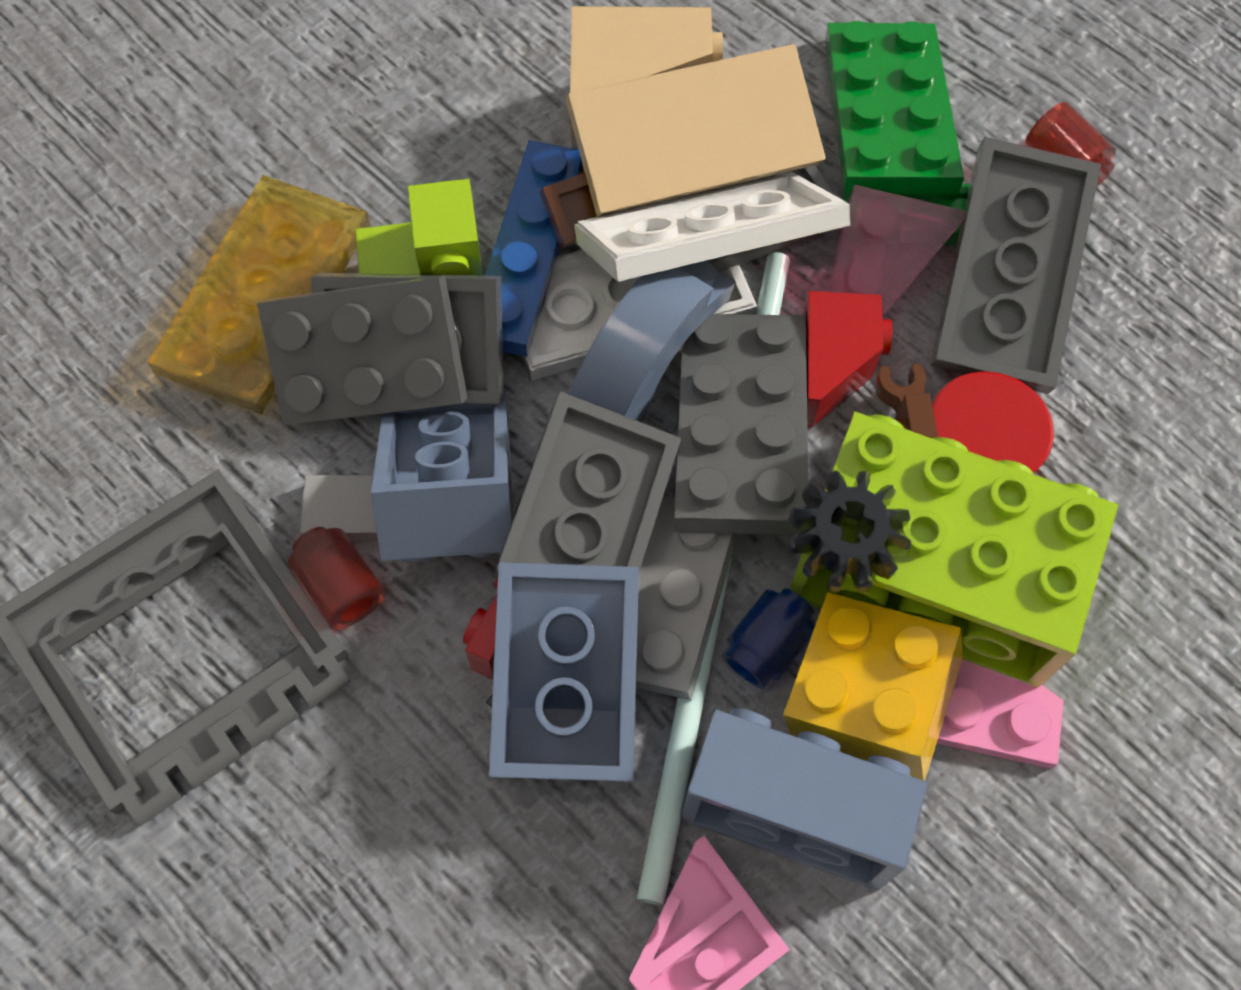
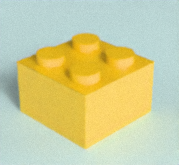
M827 592L783 714L790 735L798 737L800 732H812L829 737L840 744L839 752L865 761L868 760L869 756H882L899 761L910 768L909 776L925 781L963 661L962 630L952 625Z

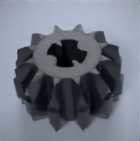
M867 470L858 473L853 487H847L845 479L839 471L830 472L826 480L827 491L817 485L808 484L802 492V498L807 507H793L790 511L788 523L801 532L790 537L788 543L789 551L796 554L813 553L808 557L802 568V573L808 578L817 575L823 567L832 571L827 581V588L830 591H839L846 574L851 575L853 584L859 592L868 591L872 586V572L882 578L890 579L898 569L892 556L905 555L910 549L911 540L898 532V530L908 524L911 518L909 510L886 508L896 493L893 485L882 487L876 494L868 491L867 488L871 479ZM844 518H852L858 521L855 528L858 537L855 543H847L841 540L842 528L840 526Z

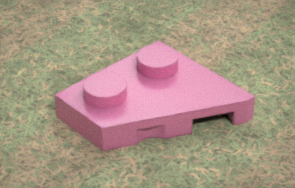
M963 660L937 744L1053 769L1058 765L1064 700L1043 685L1038 688Z
M704 835L695 841L677 882L629 978V982L634 990H740L790 950Z

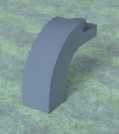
M708 261L641 276L622 298L597 335L579 368L569 395L643 423L656 387L668 365L689 336L710 315H713L729 300L736 281L717 271Z

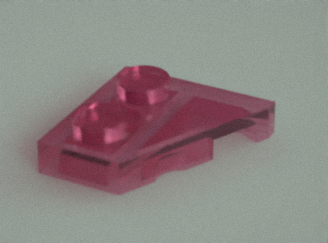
M854 185L848 200L850 205V226L842 227L827 292L882 295V316H884L964 221L966 211Z

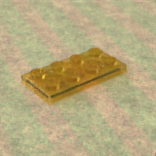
M262 175L148 359L147 363L153 373L262 415L276 389L257 303L266 299L312 293L311 276L318 273H343L357 249L356 229L370 227L367 211Z

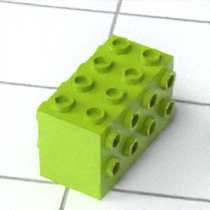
M854 412L833 471H839L844 477L847 487H853L858 473L867 470L871 479L867 490L874 494L886 485H893L896 493L886 508L909 510L911 518L908 524L898 530V532L911 540L910 549L905 555L892 556L898 569L890 579L882 578L872 572V586L866 592H859L856 589L850 574L845 575V579L838 592L828 590L827 581L832 571L823 567L817 575L811 578L806 577L802 573V568L808 557L813 553L801 554L787 597L822 609L827 592L959 627L962 630L963 660L1039 688L1076 655L1119 504L1100 498L1093 489L1076 483L1060 484L1033 474L1031 469L1021 463L1011 460L995 461L969 452L963 444L956 440L945 437L929 438L904 429L902 424L893 418L884 415L867 416ZM852 518L843 519L840 526L842 528L841 540L847 543H855L858 537L855 531L858 521Z

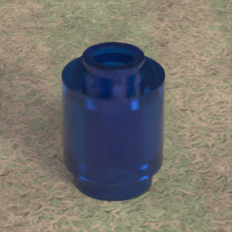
M783 588L780 593L769 589L765 590L727 637L729 647L722 654L723 660L735 673L757 688L764 689L771 679L780 680L811 639L816 625L811 619L815 613L813 607L803 597L790 589Z

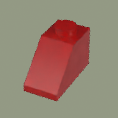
M822 291L808 292L803 312L806 318L807 427L813 428L873 377L880 355H889L893 328L891 319H882V295Z

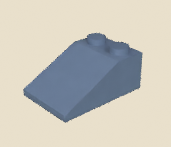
M504 391V400L500 404L462 403L382 414L371 487L381 561L404 560L407 562H421L431 557L456 555L488 557L501 552L513 519L506 391Z
M499 562L489 777L633 781L639 567Z

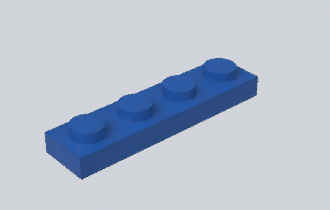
M528 140L485 276H501L503 352L528 357L560 249L540 196V191L545 186L582 174L584 167L578 149Z

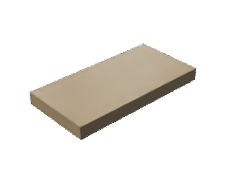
M796 44L568 94L565 99L597 217L819 165L826 160Z

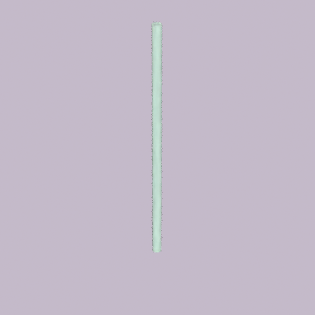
M773 252L767 256L755 315H780L790 258L783 253ZM731 560L692 701L677 698L637 894L638 901L651 905L664 906Z

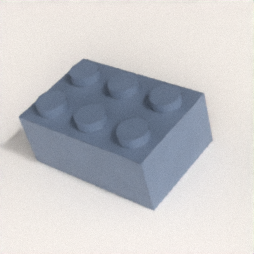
M733 708L728 714L715 709L687 793L681 821L877 891L906 869L928 782L909 776L910 768L899 761L882 756H869L868 760L865 761L839 752L840 744L829 737L812 732H800L798 737L772 729V722L759 713L742 708Z

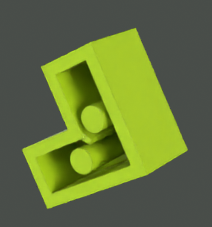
M470 179L409 185L408 193L412 222L356 229L359 274L483 276Z

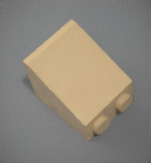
M572 6L570 93L723 59V33L712 32L711 7ZM571 123V145L573 149H578Z

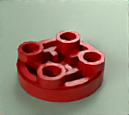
M996 372L968 373L946 384L932 403L938 437L956 440L963 444L969 452L995 461L1011 460L1021 463L1031 469L1035 475L1050 454L1054 440V427L1050 412L1040 396L1028 385L1016 378Z

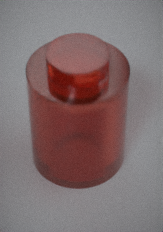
M1068 102L1059 103L1047 111L1034 124L1025 139L1027 147L1101 164L1097 186L1111 174L1115 167L1111 160L1116 153V148Z
M315 527L302 534L292 546L293 553L290 555L287 563L288 568L331 629L340 630L358 623L370 615L382 603L386 595L385 588L341 528L326 529L325 527Z

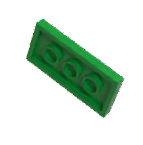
M863 21L828 23L825 45L844 194H960L964 173L935 23H919L915 21L904 23H866Z

